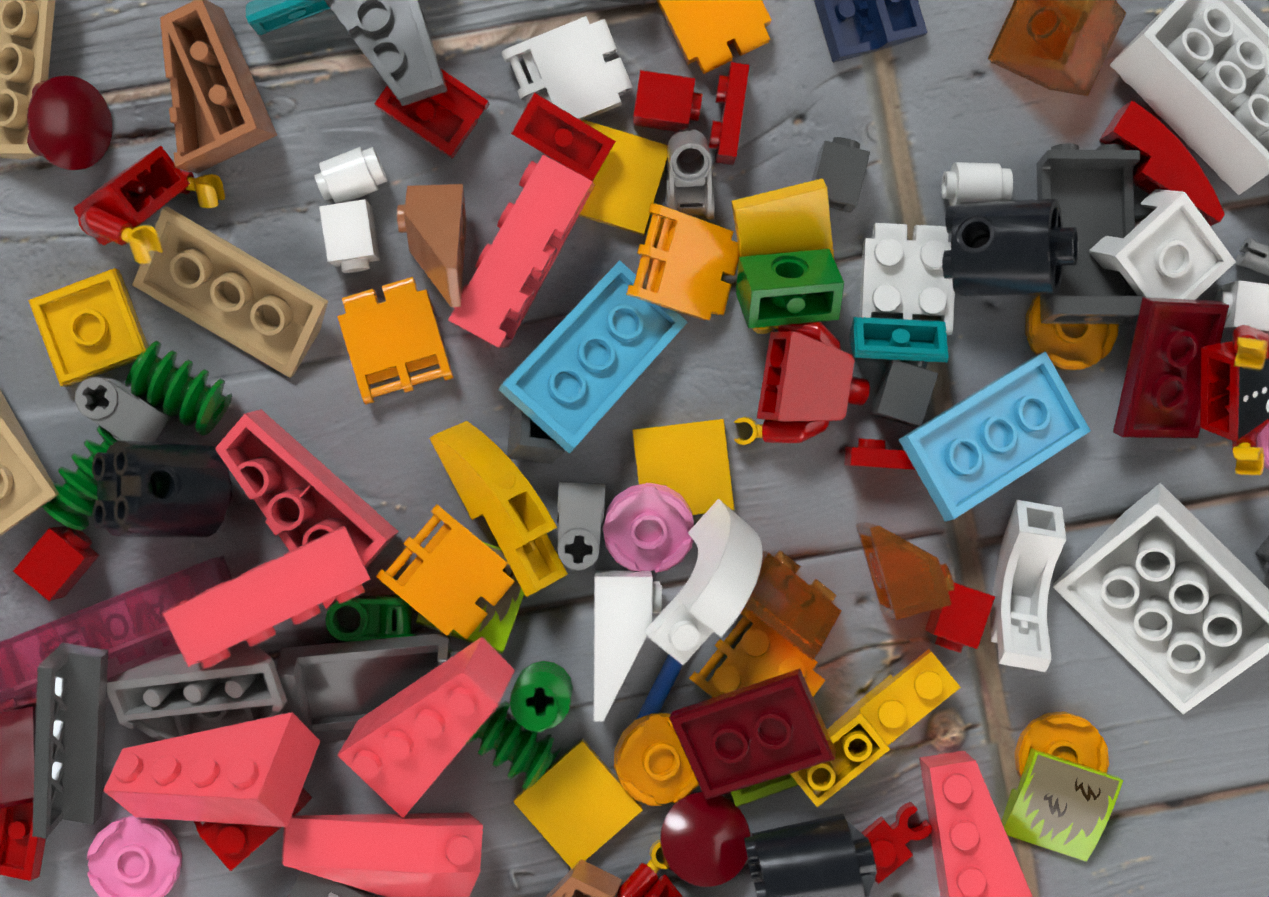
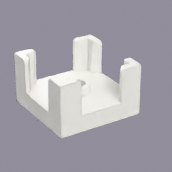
M1155 189L1141 202L1144 208L1155 210L1124 238L1105 236L1089 250L1102 268L1119 271L1138 296L1150 298L1196 300L1236 263L1188 195L1183 191Z

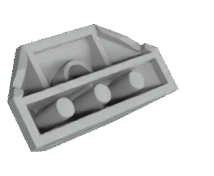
M247 642L237 643L229 647L230 657L205 669L201 661L188 667L179 650L171 651L107 679V693L119 724L130 729L137 727L159 741L280 715L287 703V699L273 659L257 645L249 647Z

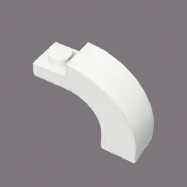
M720 499L710 507L688 532L698 547L697 562L690 578L675 598L645 630L653 642L682 665L688 661L713 632L722 637L731 627L747 603L761 569L762 543L758 534Z
M1016 500L1002 540L992 594L995 596L991 608V642H995L998 645L999 664L1046 672L1052 660L1047 624V604L1053 571L1066 541L1062 507Z

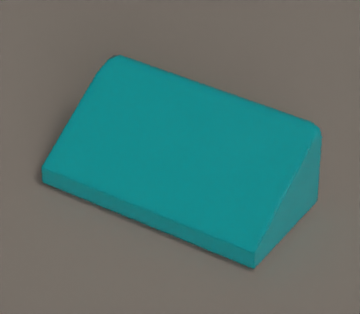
M253 0L246 4V19L258 35H263L326 11L330 7L324 0Z
M853 317L849 342L854 358L948 362L946 322Z

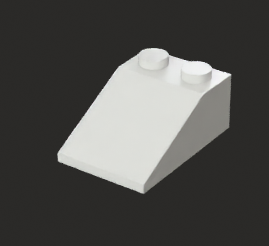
M596 570L594 721H604L647 637L645 630L652 623V613L662 612V585H660V581H652L651 571Z

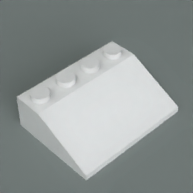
M1172 0L1111 62L1110 66L1217 173L1221 180L1226 182L1240 195L1269 174V28L1241 0Z
M1161 483L1127 509L1053 585V588L1183 715L1269 653V589Z

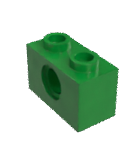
M830 249L739 257L736 296L748 328L839 320L844 281Z

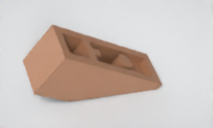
M463 184L407 186L405 204L397 206L399 233H407L410 253L451 307H461L467 229Z

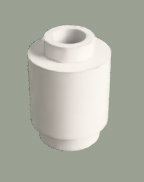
M358 147L320 162L321 173L314 175L324 200L327 201L333 198L335 204L350 202L379 190L378 185L388 181L374 147L366 150Z
M954 162L951 170L943 173L941 194L943 199H949L950 206H957L965 202L1011 201L1013 174L1010 168H1001L999 163Z

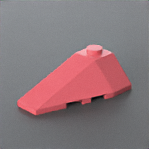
M469 812L407 813L404 818L399 814L292 815L288 827H284L282 865L384 897H470L480 873L483 825Z

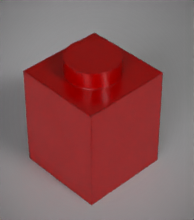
M640 70L633 126L677 132L688 128L690 120L699 121L702 93L694 92L696 78Z
M65 526L48 528L13 572L45 599L52 601L64 598L100 555L89 547L92 541L82 531Z
M942 578L925 630L937 636L935 644L959 653L962 652L964 645L978 650L995 596Z

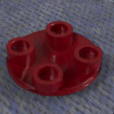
M69 75L56 76L46 81H41L33 87L27 111L29 130L27 144L30 150L38 156H43L53 165L66 170H82L96 164L108 150L113 128L110 110L101 93L89 82Z
M699 792L680 799L668 811L661 828L660 842L665 866L679 878L695 886L713 887L728 882L741 871L748 858L744 838L751 836L746 818L732 801L721 795L706 800L703 793Z

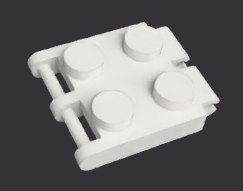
M585 16L511 46L501 52L504 61L510 62L520 85V89L517 90L520 100H526L528 103L533 93H536L581 121L621 106L619 96L633 90L621 58L605 63L604 58L617 52V47L605 19L589 24ZM523 57L533 83L531 84L528 83L520 64L519 58Z
M873 224L872 238H865L863 240L859 317L877 318L871 317V313L900 314V319L917 320L912 319V315L941 316V321L946 322V334H952L955 292L952 279H945L942 269L943 253L945 250H951V242H948L946 226L916 225L913 230V240H907V224Z

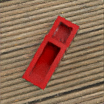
M1132 100L1120 108L1099 141L1105 145H1124L1125 150L1140 151V161L1133 170V184L1148 194H1151L1155 189L1183 191L1188 195L1210 226L1221 222L1225 213L1218 197L1200 165L1182 142L1160 120Z

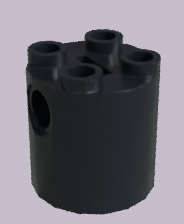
M1056 199L965 202L957 206L947 207L945 222L947 233L951 234V250H945L943 253V276L945 279H952L954 292L961 296L1057 294L1062 280L1063 266H1076L1079 246L1077 228L1063 227L1062 213L1059 202Z
M118 440L108 448L107 452L96 453L92 462V474L94 479L98 481V501L94 504L92 511L94 526L97 529H107L111 535L119 537L208 538L215 534L223 523L227 508L232 499V483L228 468L215 450V446Z
M843 814L752 833L751 837L744 838L752 881L761 880L754 883L757 897H869L877 875L871 844L868 837L866 838L849 823Z

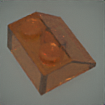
M1014 0L987 59L991 63L1049 90L1088 96L1125 18L1126 12L1116 0Z
M865 521L856 524L881 612L895 620L951 605L948 592L954 591V583L946 563L940 564L939 558L880 525Z
M764 550L762 552L759 576L745 607L813 661L841 613V610L832 603L837 595L817 579L811 585L807 584L796 575L801 566L779 550L773 557Z

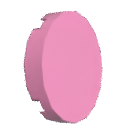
M653 483L631 486L616 495L606 509L603 522L606 549L618 564L630 571L655 570V573L667 571L682 562L692 548L693 539L688 532L694 526L691 508L682 495L671 488Z
M130 815L116 819L97 833L87 854V860L89 859V872H87L89 882L99 897H164L171 891L180 876L182 854L179 842L168 826L154 818H139Z

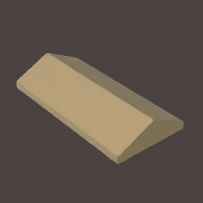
M0 0V158L27 160L38 156L30 150L27 144L29 133L27 111L33 87L41 81L48 80L55 0Z
M168 206L162 208L155 230L163 252L148 251L151 262L140 264L132 286L287 377L291 378L294 376L320 332L328 300Z

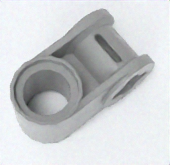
M681 129L674 133L668 141L666 206L690 216H705L707 220H714L712 161L707 139L696 129ZM692 148L701 152L699 158L694 162L686 163L677 158L680 152L685 149Z
M91 377L84 380L75 392V404L78 410L84 416L109 431L117 440L155 442L171 419L170 416L163 412L161 406L154 408L147 403L146 397L134 396L129 387L113 378ZM96 390H107L104 397L110 401L108 406H97L100 399L95 395Z
M559 481L557 523H559L558 555L562 563L569 569L585 570L591 567L598 559L601 525L604 522L605 484ZM575 536H583L584 543L592 546L593 549L592 554L584 555L583 562L581 563L574 562L573 554L566 553L565 549L566 544L574 543Z

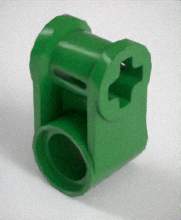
M397 594L356 596L340 604L337 601L331 605L325 618L326 627L330 634L342 641L416 636L412 633V607ZM351 606L358 610L361 616V623L357 629L349 630L340 625L337 615L341 607ZM395 609L397 610V627H396V628L394 627V623H395Z

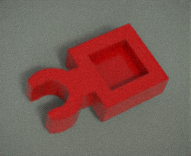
M912 802L905 803L899 808L896 814V821L893 824L889 825L880 816L861 832L866 838L868 837L877 870L875 878L877 884L881 883L913 856L905 844L910 840L916 841L926 838L933 829L927 820L915 828L908 826L909 817L918 810Z

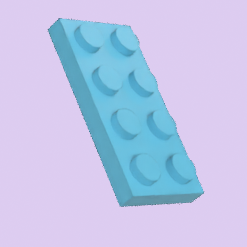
M620 260L498 389L568 453L580 443L688 323L676 311L626 295L628 285H634L636 274Z
M1045 351L1035 355L906 434L899 441L946 522L956 519L1091 430Z

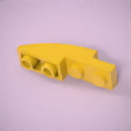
M468 421L432 435L429 439L471 519L484 516L525 596L528 597L567 576L568 573L547 535L548 532L558 527L532 485L511 459L490 438Z
M928 649L894 677L889 675L827 729L837 752L834 760L790 773V775L815 806L819 807L890 750L889 744L961 687L932 651Z

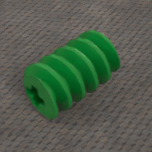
M157 340L154 341L133 363L127 375L125 386H131V393L136 397L139 396L141 398L147 395V403L154 408L163 405V412L166 415L173 417L179 414L180 422L186 427L196 423V432L202 436L208 435L228 409L232 400V393L226 397L222 395L225 381L221 378L211 387H208L206 383L209 371L206 369L202 370L194 378L190 376L193 362L189 359L179 368L175 367L177 352L174 350L168 352L161 359L158 355L162 344Z
M100 425L97 431L103 442L98 444L88 439L84 441V445L91 455L88 458L77 453L71 455L78 469L75 472L62 466L58 469L65 483L60 485L53 482L59 495L42 506L55 520L75 530L82 531L89 526L87 516H92L94 504L98 501V481L94 479L92 474L93 459L96 453L107 452L108 448L118 441Z
M549 661L531 663L522 670L511 691L509 703L512 715L519 725L529 731L543 732L546 729L555 727L564 720L569 712L573 691L571 678L566 670L558 664ZM536 688H544L545 695L549 696L547 702L540 701L539 694L535 693Z
M504 701L496 707L465 745H468L477 738L481 739L477 754L482 757L494 749L496 754L492 766L497 768L506 761L511 762L507 777L512 779L521 772H524L526 775L522 788L526 791L542 777L560 752L562 746L551 752L554 737L551 734L536 741L538 732L529 731L526 728L522 730V726L519 725L513 716L509 719L506 718L510 704Z

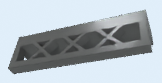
M62 642L38 666L32 832L34 837L46 839L62 819L94 825L101 816L108 650Z

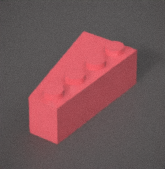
M542 155L538 164L531 161L527 166L519 183V186L523 187L521 194L515 204L509 202L497 224V227L500 228L492 244L488 243L477 260L475 266L477 270L470 283L466 284L462 289L461 307H454V311L448 321L498 348H508L595 187L593 181L545 155Z
M262 409L245 413L215 448L249 499H254L267 518L265 522L275 536L279 535L289 551L346 526L367 569L399 532ZM336 596L322 603L326 609L337 601Z
M343 526L285 553L284 556L278 559H272L254 567L233 580L224 581L213 586L189 601L185 599L171 606L162 614L188 667L201 661L205 669L230 657L231 653L228 648L241 641L246 640L249 647L276 635L273 626L289 618L292 619L294 625H297L320 614L321 611L318 605L335 596L340 604L365 592L362 583L371 579L346 526Z
M481 637L360 718L337 756L404 818L496 709L515 669Z
M293 712L127 747L121 750L103 791L134 817L288 827L320 740Z
M965 751L919 757L929 824L933 827L931 839L940 897H1033L976 760Z

